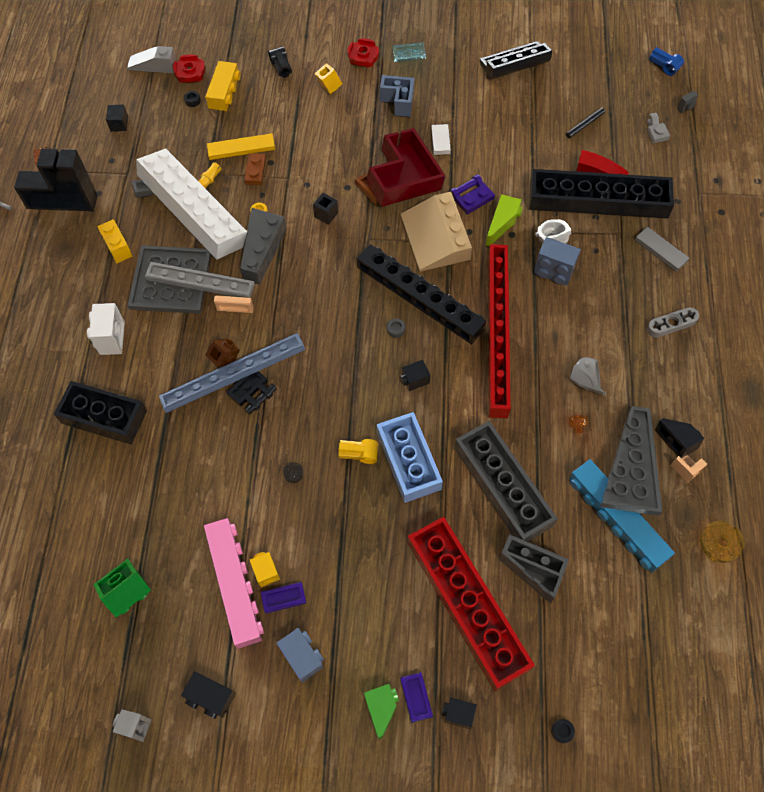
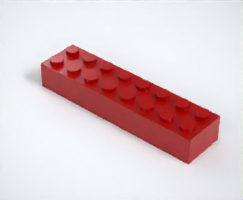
M443 516L410 534L407 542L494 692L531 671L535 664L445 517Z

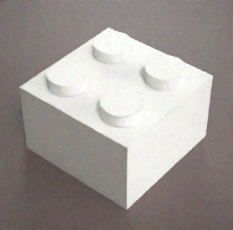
M92 304V311L89 312L90 328L87 329L88 339L92 341L93 347L97 349L100 355L122 354L125 321L116 304Z

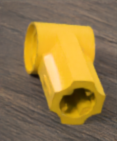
M364 439L361 442L340 440L339 458L359 460L365 464H375L377 462L379 443L372 439Z

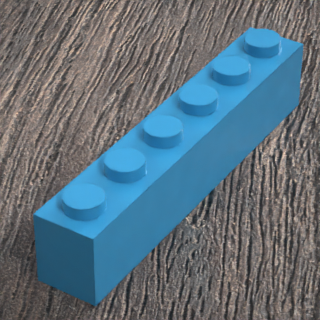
M591 459L572 472L569 478L571 486L583 495L585 502L589 506H593L599 518L608 523L613 534L623 540L627 550L638 557L644 569L652 573L675 554L640 513L600 507L608 478Z

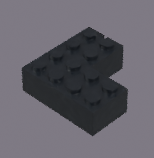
M52 148L41 149L36 165L39 172L18 171L14 189L26 209L94 212L98 195L77 150L61 149L58 152L57 149Z

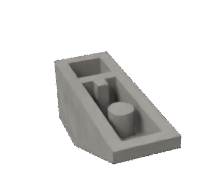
M157 46L130 56L127 69L174 73L173 63L177 62L173 47Z

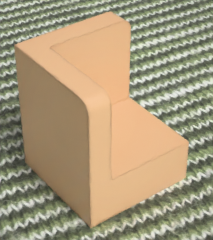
M687 455L682 459L678 456L672 462L671 467L688 483L706 467L707 463L702 458L695 463Z

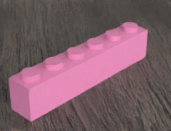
M228 518L204 525L234 645L239 649L262 641L261 634H264V629L261 621L257 622L255 615L259 611L256 601L251 600L250 594L253 593L251 582L246 581L245 578L248 570L245 561L241 562L240 555L243 554L240 542L236 543L234 536L238 535L234 523L231 524Z

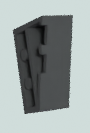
M510 534L499 559L550 604L556 596L569 561L567 558Z

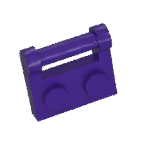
M478 174L463 185L449 190L454 201L466 215L495 198V194L487 187ZM475 185L478 187L462 197L459 195Z

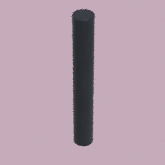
M600 108L566 133L567 138L570 139L605 113L604 108Z

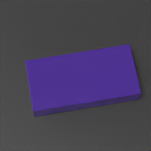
M302 582L261 592L265 614L307 604Z
M422 673L401 677L400 680L411 723L433 718Z

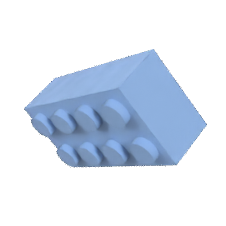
M414 412L377 424L378 438L404 503L442 490L443 481Z

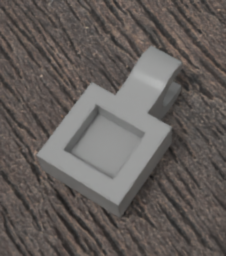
M650 114L651 119L647 120L649 125L647 132L652 143L669 140L670 134L664 123L659 124L658 114Z

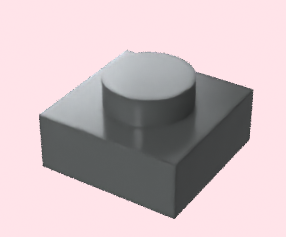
M692 91L682 97L677 110L680 113L691 110L696 104L695 101L698 94Z
M142 180L131 181L136 198L153 195L151 189Z

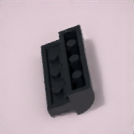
M536 41L480 58V65L487 72V79L491 80L549 62L552 57V50L546 43L540 44Z

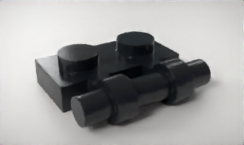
M257 371L240 379L226 393L240 407L247 402L249 406L245 408V411L250 415L254 410L257 411L266 399H270L273 396L272 393L277 388L274 384H271L268 388L264 385L268 380ZM258 390L261 392L256 399L252 398Z

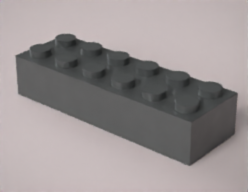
M490 421L456 439L455 450L513 536L529 542L555 526L558 518Z

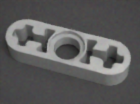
M689 307L655 318L650 321L647 332L650 336L657 338L691 327L697 322L699 313L696 309ZM674 319L677 321L678 325L672 326L669 324L668 320Z

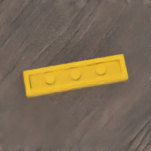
M273 133L207 143L209 160L272 151L275 150Z

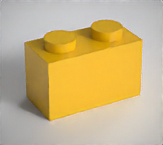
M114 219L97 226L116 264L133 257Z

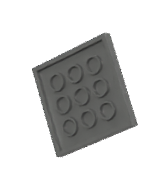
M141 245L128 301L129 310L201 314L205 291L146 280L145 275L150 262L209 273L212 254L207 249Z

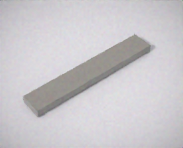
M150 262L145 275L146 280L233 297L251 298L255 286L254 281L155 262Z

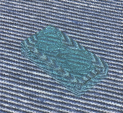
M423 42L392 46L395 62L426 58Z

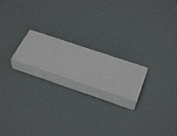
M649 227L645 228L635 239V241L676 272L689 260V257Z

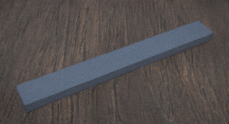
M298 333L159 395L163 409L166 413L306 349Z

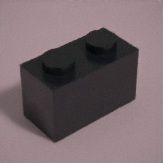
M196 671L193 672L181 694L186 699L185 704L194 709H197L198 706L206 709L204 714L216 719L217 715L224 718L236 695L233 690Z

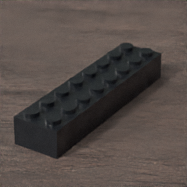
M532 169L529 210L669 218L674 207L673 177Z

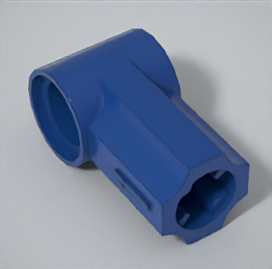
M657 47L649 58L650 61L663 67V71L669 76H673L684 64V59L681 55L674 54L672 56Z

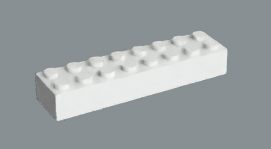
M167 149L136 159L137 176L216 260L244 248L247 231Z

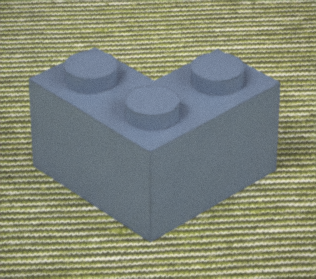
M382 75L380 102L395 103L394 115L411 117L414 78Z

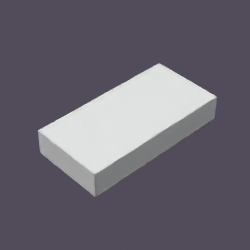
M448 124L432 125L434 155L450 154Z

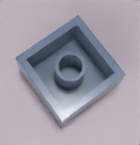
M546 237L538 254L534 274L541 278L555 281L557 284L567 286L574 272L581 249Z

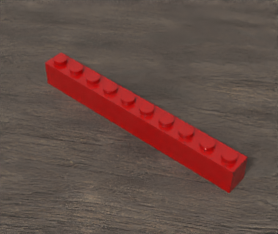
M490 244L488 253L489 418L508 419L511 410L508 245Z

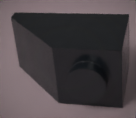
M662 418L655 429L656 433L681 459L699 449L704 440L701 433L689 423Z

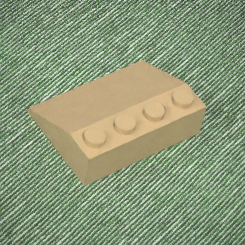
M451 192L434 195L400 214L419 272L471 259L472 246Z

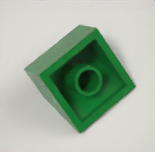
M128 558L93 584L100 600L115 618L125 614L133 604L143 600L151 591L146 581Z

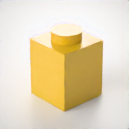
M327 63L315 73L321 86L329 94H332L342 85L336 71Z
M260 552L254 555L253 559H250L261 588L280 580L270 552Z

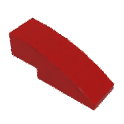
M586 150L581 151L577 172L629 174L622 166L604 156Z

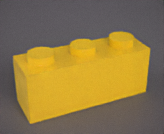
M218 61L205 96L209 109L227 111L228 106L231 105L232 95L236 92V84L241 76L237 63Z

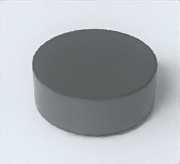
M400 319L390 320L387 324L388 334L393 338L403 336L405 333V323Z

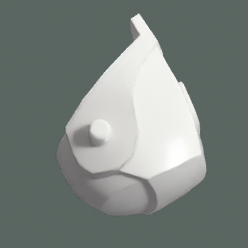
M547 220L538 227V232L535 233V236L539 237L542 245L546 237L566 244L571 235V228L563 220Z

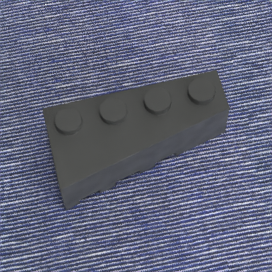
M252 208L240 267L243 279L254 281L258 285L261 284L287 230L285 217Z

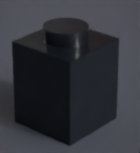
M124 104L107 106L106 122L110 132L127 131L128 114Z
M322 193L313 204L314 217L329 225L338 214L337 200Z
M423 359L402 367L400 379L403 386H407L409 391L430 384L431 375Z
M450 697L449 703L444 702L441 716H445L444 723L470 730L473 725L477 704Z

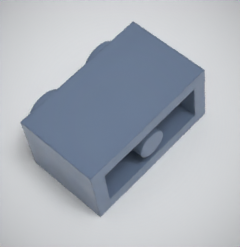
M299 628L278 641L277 645L303 683L324 668L321 663L324 659L318 649L313 651L309 645L312 640L306 631L301 633Z

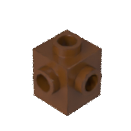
M230 339L214 340L205 356L217 367H221L236 361L240 350Z

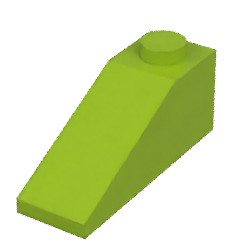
M501 194L487 235L486 246L493 244L515 224L517 217H521L523 207H520L522 199Z

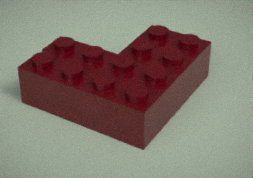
M415 128L401 131L400 136L398 132L384 135L381 150L388 163L369 167L366 180L381 207L442 190L446 175Z

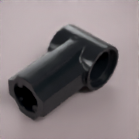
M284 46L268 50L271 64L275 66L278 75L283 78L289 77L292 69Z

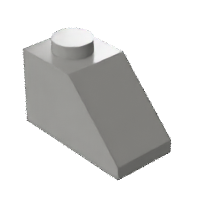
M121 709L120 714H117L114 719L113 732L144 742L152 720L141 714Z

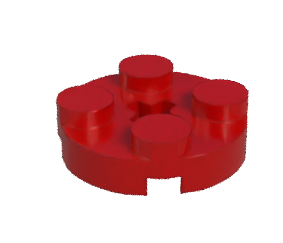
M358 39V42H352L348 46L349 62L352 65L370 68L379 58V47L371 39Z
M182 55L179 61L173 63L174 75L180 83L200 82L203 80L206 68L203 59H199L197 55Z

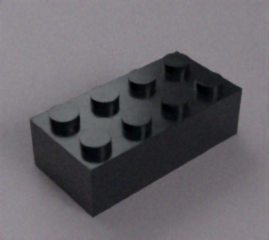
M70 381L54 412V416L61 424L132 445L147 410L142 401Z

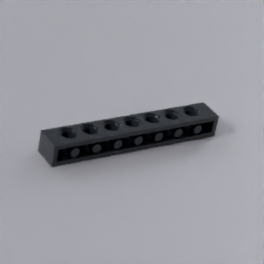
M370 244L357 257L358 269L472 345L485 330L486 320L483 316L474 313L465 304H460L451 295L445 294L436 285L430 284L424 277L415 274L409 267L397 262L394 257H389L383 253L380 248Z

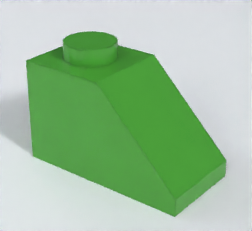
M389 684L364 693L378 740L384 737L395 713L396 702H399L395 688L391 689Z

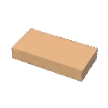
M214 297L217 311L253 313L254 307L251 298Z

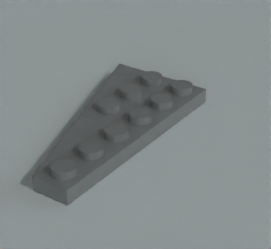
M632 406L628 411L600 507L659 516L662 513L651 410L648 408Z

